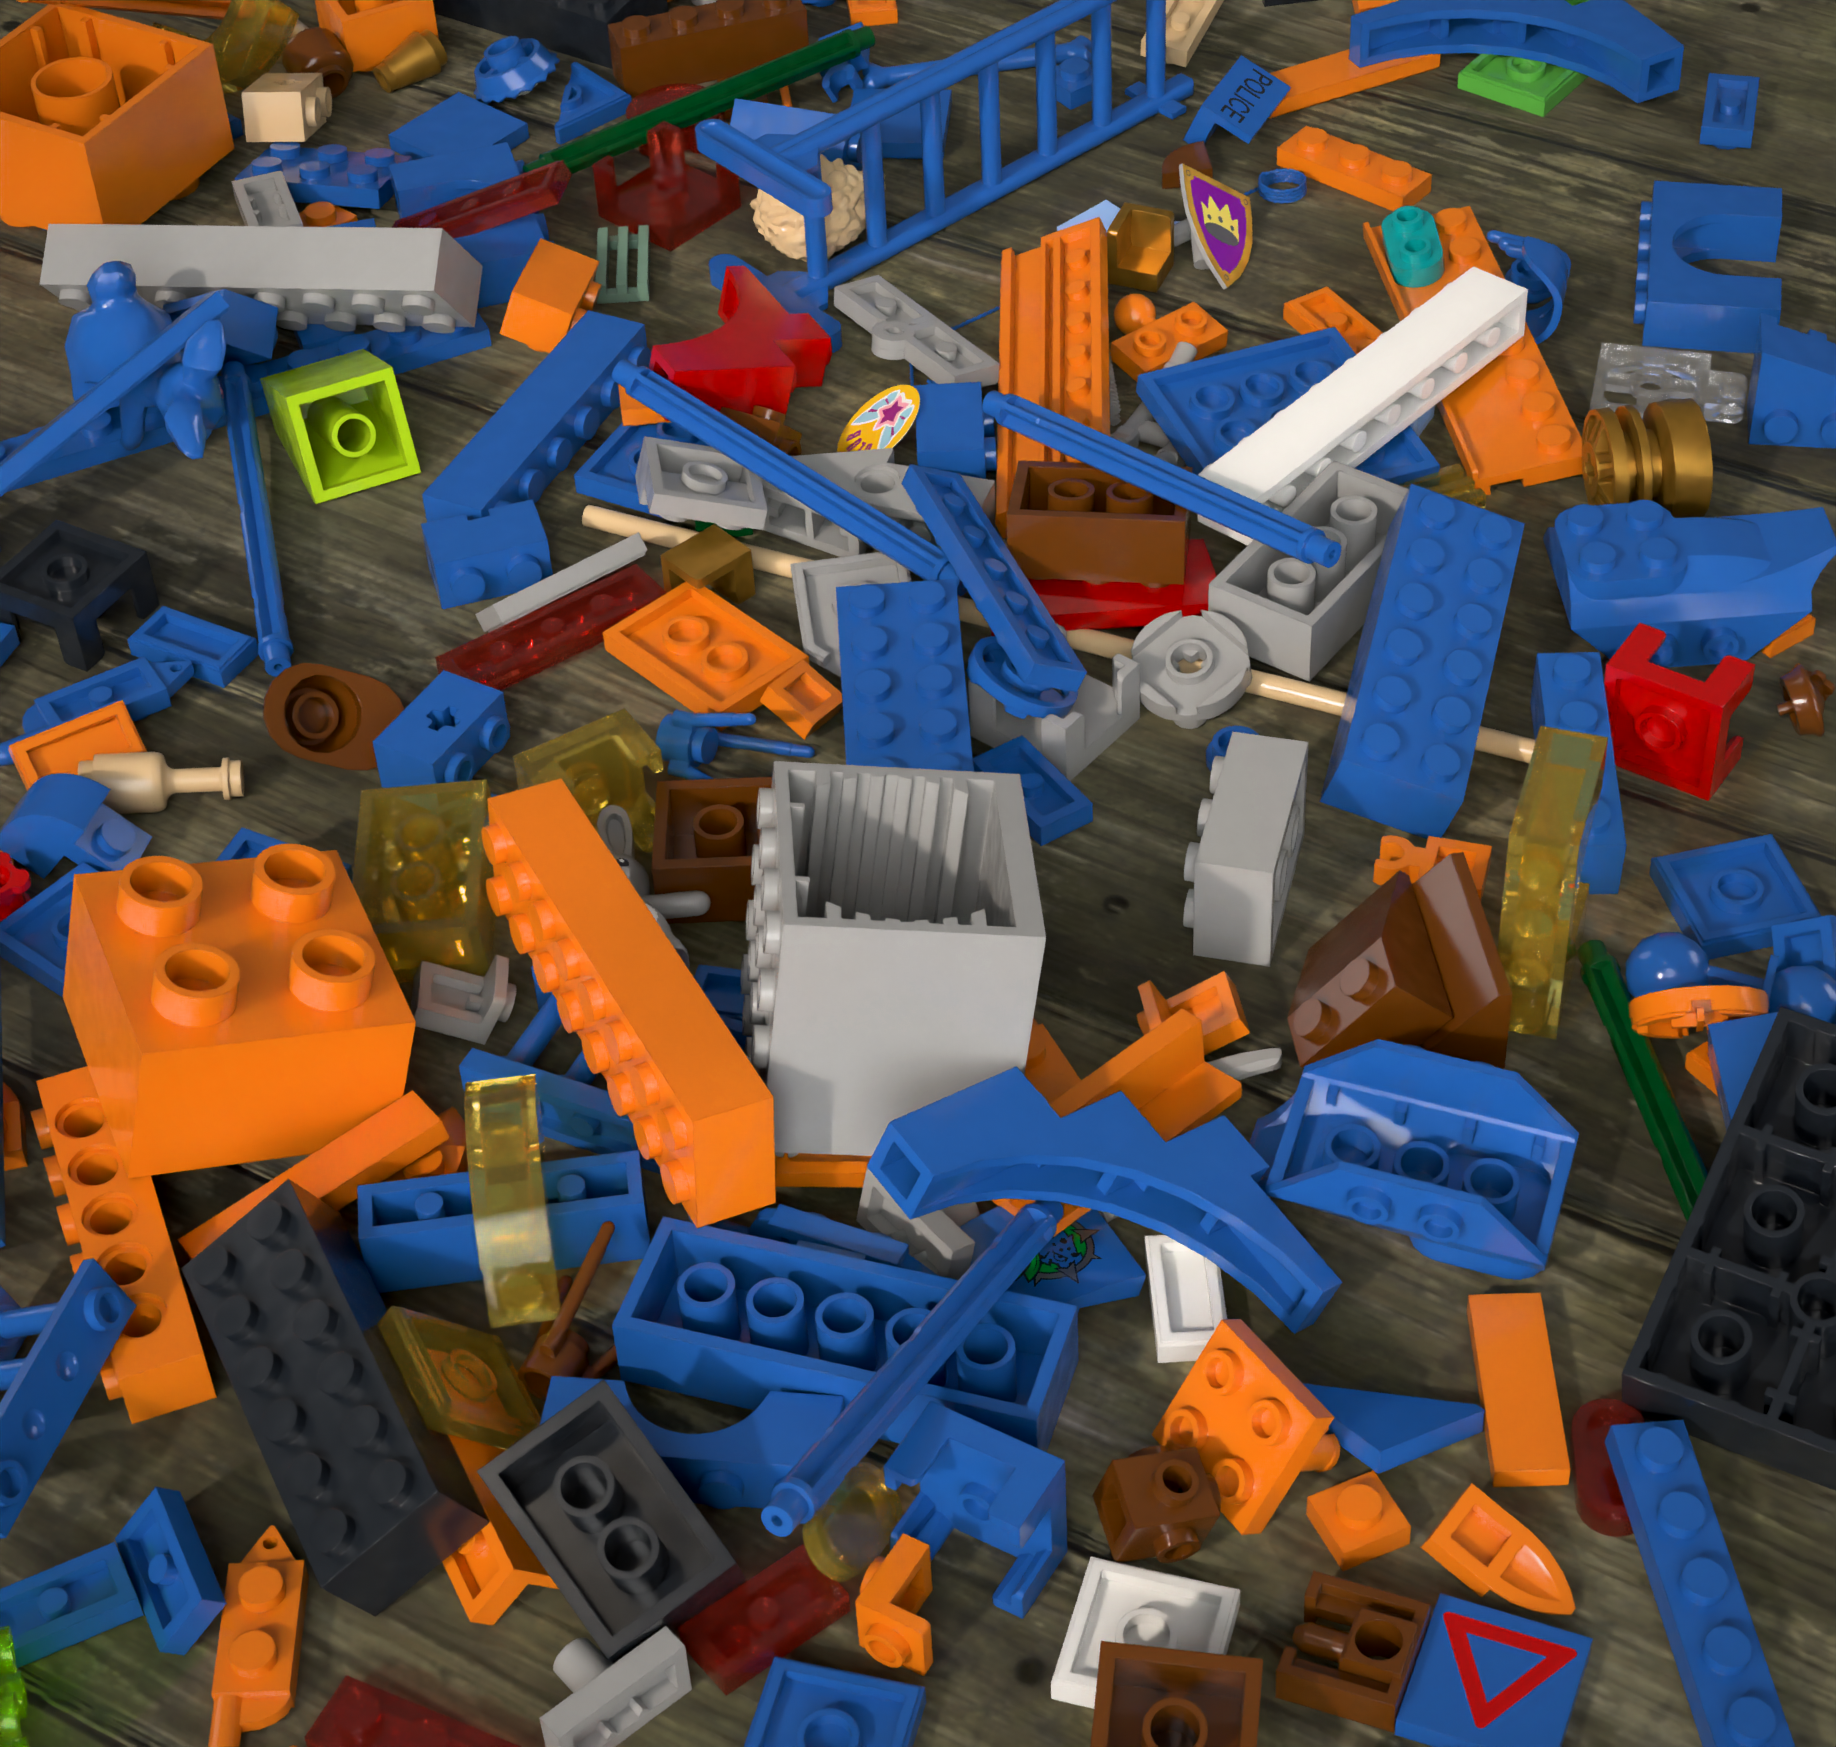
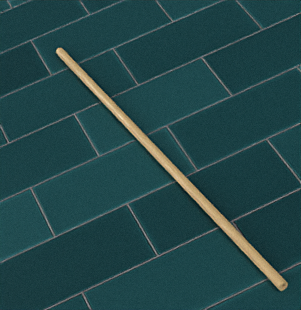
M587 505L582 515V524L585 527L624 537H630L639 532L644 542L673 548L699 533L698 531L593 505ZM742 543L751 549L753 569L792 578L790 564L815 561ZM958 596L960 621L989 628L985 618L977 610L975 602L972 599ZM1093 629L1066 631L1067 642L1072 649L1111 659L1116 654L1132 659L1133 639ZM1199 658L1192 663L1185 659L1178 662L1180 672L1189 674L1199 671L1203 660ZM1251 669L1252 680L1251 684L1246 688V693L1341 716L1346 692ZM1480 726L1475 750L1547 768L1544 749H1536L1535 739Z

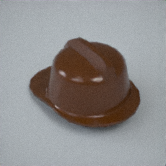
M300 663L284 669L271 681L264 697L263 719L270 737L282 750L298 758L346 770L367 771L377 767L373 741L400 715L404 707L400 698L387 684L370 676L323 664Z

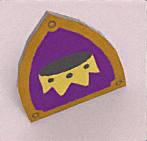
M1182 163L1179 165V174L1187 218L1174 224V247L1191 240L1194 267L1200 270L1210 268L1224 290L1242 275L1249 261L1252 247L1250 197Z

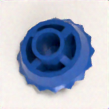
M508 36L492 43L484 51L485 57L477 64L474 70L476 89L473 94L476 95L475 100H482L484 104H488L492 100L501 103L505 98L516 99L517 96L528 94L539 82L546 81L548 73L556 71L555 64L560 61L556 57L557 53L550 52L542 43L533 38L519 40L517 36Z

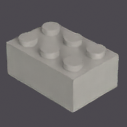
M1232 731L1225 757H1214L1209 786L1210 793L1214 794L1213 799L1203 798L1201 801L1197 821V836L1202 838L1200 843H1189L1184 865V880L1194 882V889H1189L1187 893L1183 916V926L1193 928V955L1270 967L1304 838L1308 742Z

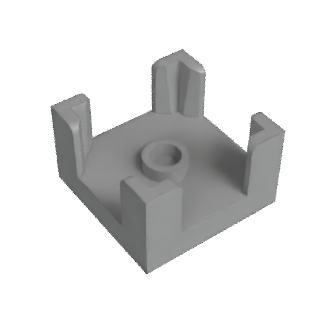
M1057 624L1058 628L1067 640V632L1065 628ZM1116 654L1112 658V687L1089 675H1085L1078 689V697L1064 719L1054 714H1049L1044 718L1027 715L1025 719L1013 716L1005 712L1003 703L992 697L980 685L969 680L970 736L995 748L1023 735L1071 781L1140 719V663L1121 654ZM1053 688L1055 691L1062 695L1060 689Z

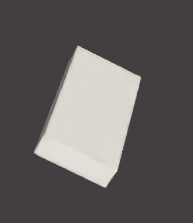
M1166 1235L1145 1236V1259L1158 1363L1197 1361L1220 1321L1227 1319L1220 1267Z

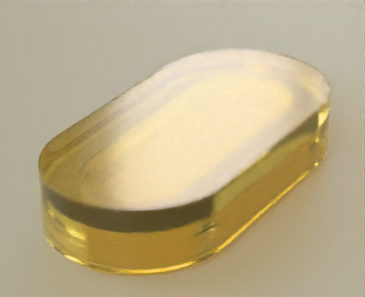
M858 1463L849 1470L842 1483L818 1509L815 1516L803 1524L804 1545L811 1561L820 1572L832 1580L846 1582L866 1571L873 1560L881 1554L890 1540L892 1530L902 1518V1506L896 1490L885 1486L884 1473L872 1464Z

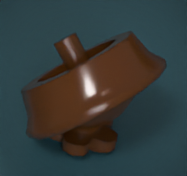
M1798 663L1791 671L1780 677V688L1784 702L1776 704V709L1779 716L1789 715L1792 725L1799 736L1815 735L1822 737L1825 732L1823 721L1825 701L1829 695L1833 694L1836 687L1834 683L1826 679V675L1822 671L1815 670L1812 673L1805 670L1804 666Z

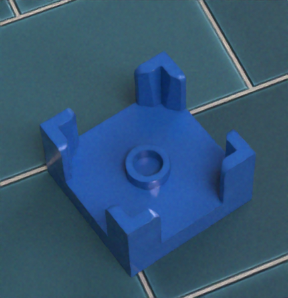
M930 1401L883 1466L885 1486L892 1490H897L902 1483L912 1487L920 1482V1492L891 1532L890 1550L904 1533L930 1545V1558L932 1561L953 1529H957L1017 1557L992 1595V1601L996 1607L1023 1619L1067 1553L1065 1460Z

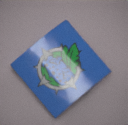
M1003 1207L993 1208L960 1226L975 1242L970 1266L985 1250L989 1249L994 1243V1239L1015 1217ZM1091 1209L1046 1243L1007 1291L1076 1305L1079 1312V1309L1083 1307L1139 1296L1146 1274L1099 1211Z

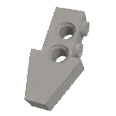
M883 448L791 456L941 549L901 484L909 466L895 464L894 449ZM961 475L992 525L996 528L995 481ZM761 478L768 509L763 527L764 531L839 557L865 554L867 548L874 549Z

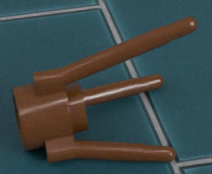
M606 1221L601 1225L574 1281L569 1275H563L559 1279L533 1346L518 1370L520 1383L527 1391L543 1401H546L551 1376L600 1379L618 1363L614 1344L592 1365H589L587 1358L590 1351L589 1345L580 1335L569 1330L614 1234L615 1225L611 1221Z

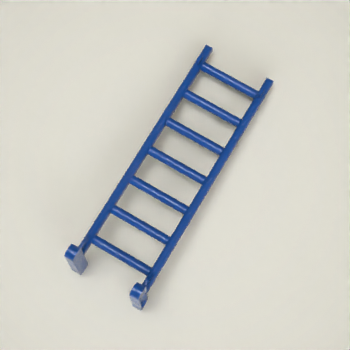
M1059 0L796 135L765 134L753 140L724 121L707 119L699 122L695 127L697 150L803 215L808 272L777 271L766 276L735 255L720 254L714 256L709 261L711 284L722 291L726 266H746L789 314L809 313L831 337L832 353L838 351L842 347L841 324L823 312V310L828 308L829 290L1158 113L1172 120L1186 113V106L1179 102L1193 95V79L1179 73L1165 81L1166 0H1146V85L1138 81L1125 88V95L1132 99L1113 109L1111 3L1117 0ZM1091 14L1092 120L1057 138L1055 32ZM1035 43L1037 149L1002 167L998 61ZM978 72L982 179L945 198L940 91ZM920 102L925 209L887 229L881 122ZM860 133L867 240L828 260L825 217L833 210L831 187L822 181L820 153Z

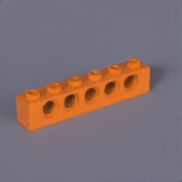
M88 1066L36 1081L43 1108L30 1111L41 1149L54 1147L56 1155L43 1158L54 1197L67 1194L69 1203L56 1206L67 1246L80 1243L82 1248L81 1253L69 1256L74 1275L83 1260L94 1258L137 1305L100 1370L109 1401L123 1397L131 1423L135 1424L217 1398L152 1177H127Z

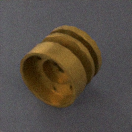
M1687 398L1649 403L1643 413V419L1633 405L1617 407L1615 413L1610 407L1589 410L1584 421L1582 434V472L1588 504L1604 505L1651 500L1670 511L1674 518L1704 517L1709 508L1712 495L1713 462L1707 424L1700 406L1695 400Z

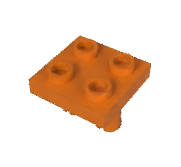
M1222 1319L1152 1433L1155 1440L1161 1446L1167 1447L1168 1451L1197 1447L1205 1473H1210L1217 1482L1221 1497L1220 1512L1241 1535L1262 1533L1300 1472L1315 1471L1321 1473L1329 1471L1337 1464L1340 1456V1444L1335 1434H1326L1334 1416L1241 1319Z

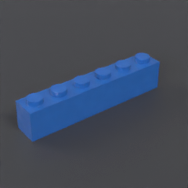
M588 310L424 491L422 497L427 522L466 514L468 520L489 516L488 509L531 499L536 503L542 496L543 491L560 471L567 468L572 457L585 442L594 437L598 427L611 412L620 407L618 383L612 379V372L617 363L627 359L638 367L646 366L649 368L651 350L647 347L645 324Z

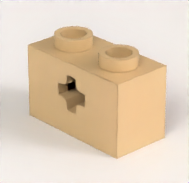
M265 73L241 92L246 142H305L327 122L326 117H330L332 113L331 91L329 87H323L322 73Z

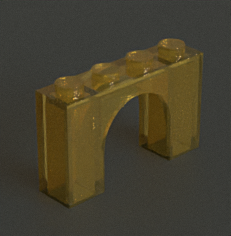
M1540 726L1508 841L1498 953L1513 994L1509 1031L1554 1040L1557 1038L1578 957L1577 950L1581 946L1585 930L1590 884L1580 882V877L1603 786L1609 737Z

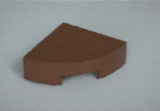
M1204 141L1179 147L1171 152L1162 164V189L1181 188L1179 165L1182 163L1213 178V168Z

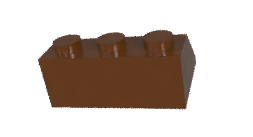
M1464 852L1451 853L1412 884L1453 1015L1450 1021L1418 1047L1472 1062H1485L1494 1067L1505 1069L1513 994Z

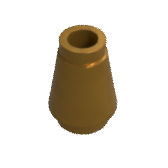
M426 29L421 33L413 31L373 69L379 85L387 93H391L396 89L439 74L441 66L447 63L448 58L443 45L430 30Z

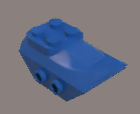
M1651 500L1604 505L1581 504L1559 513L1555 519L1554 527H1547L1543 537L1571 630L1609 659L1612 658L1639 623L1662 630L1666 633V639L1648 662L1665 668L1719 664L1723 657L1728 655L1747 661L1812 612L1811 591L1824 567L1836 555V537L1823 507L1751 515L1674 518L1670 511Z
M1376 1039L1304 1066L1296 1093L1275 1111L1257 1119L1250 1144L1269 1165L1258 1183L1267 1196L1409 1236L1414 1248L1423 1256L1438 1262L1505 1279L1522 1280L1533 1277L1540 1271H1545L1563 1205L1579 1132L1518 1072L1497 1068L1485 1062H1472L1427 1051L1415 1045H1402Z

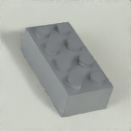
M1331 462L1282 513L1324 531L1327 538L1340 543L1342 551L1338 562L1330 568L1316 562L1307 564L1253 540L1209 583L1208 611H1213L1227 617L1240 628L1246 638L1249 657L1310 682L1364 625L1388 528L1408 489L1340 462Z

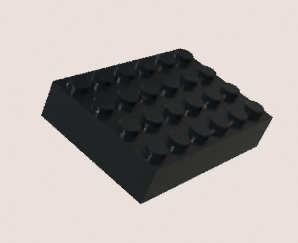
M1780 1007L1623 1369L1622 1410L1653 1422L1684 1420L1688 1435L1836 1491V1025Z

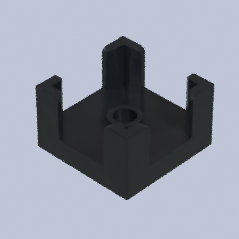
M55 520L0 568V623L14 625L20 643L22 639L19 632L18 615L55 628L65 663L88 672L105 654L96 621L100 615L129 589L131 590L138 618L145 619L160 605L147 552Z

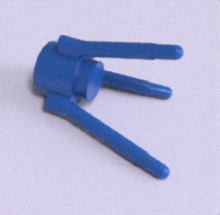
M676 709L673 713H669L663 718L656 735V753L660 760L669 762L668 775L688 780L714 779L694 767H698L702 763L709 764L714 759L718 746L812 758L815 755V750L811 746L717 732L715 728H711L753 725L756 722V716L752 713H692Z

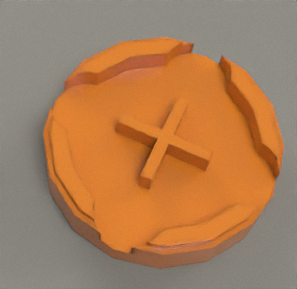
M1716 985L1673 988L1634 998L1629 1003V1017L1631 1018L1632 1029L1639 1035L1653 1038L1683 1039V1036H1689V1028L1696 1027V1032L1703 1031V1028L1706 1027L1708 1035V1024L1768 1014L1769 997L1764 990L1745 986Z

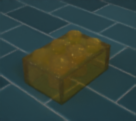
M487 779L361 790L352 884L398 983L413 982L415 973L422 960L477 976H485L492 963L495 913L488 899L486 880L494 877L493 865L486 855L481 833L483 827L489 826L487 798L492 796Z

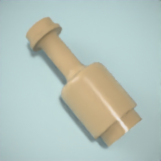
M155 751L95 754L93 760L79 761L78 764L79 776L94 780L111 789L103 804L118 814L163 811L167 808L169 797L175 793L222 791L224 800H232V797L244 796L242 760H230L229 757L222 758L221 767L173 769L166 764L164 755Z

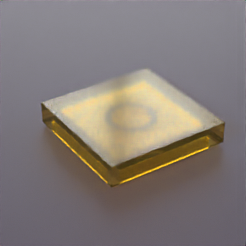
M391 1306L378 1321L377 1325L427 1429L507 1450L540 1426L541 1417L523 1382L518 1379V1372L499 1336L399 1306Z

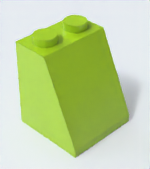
M360 349L260 378L275 432L315 504L421 473L393 367L367 350Z

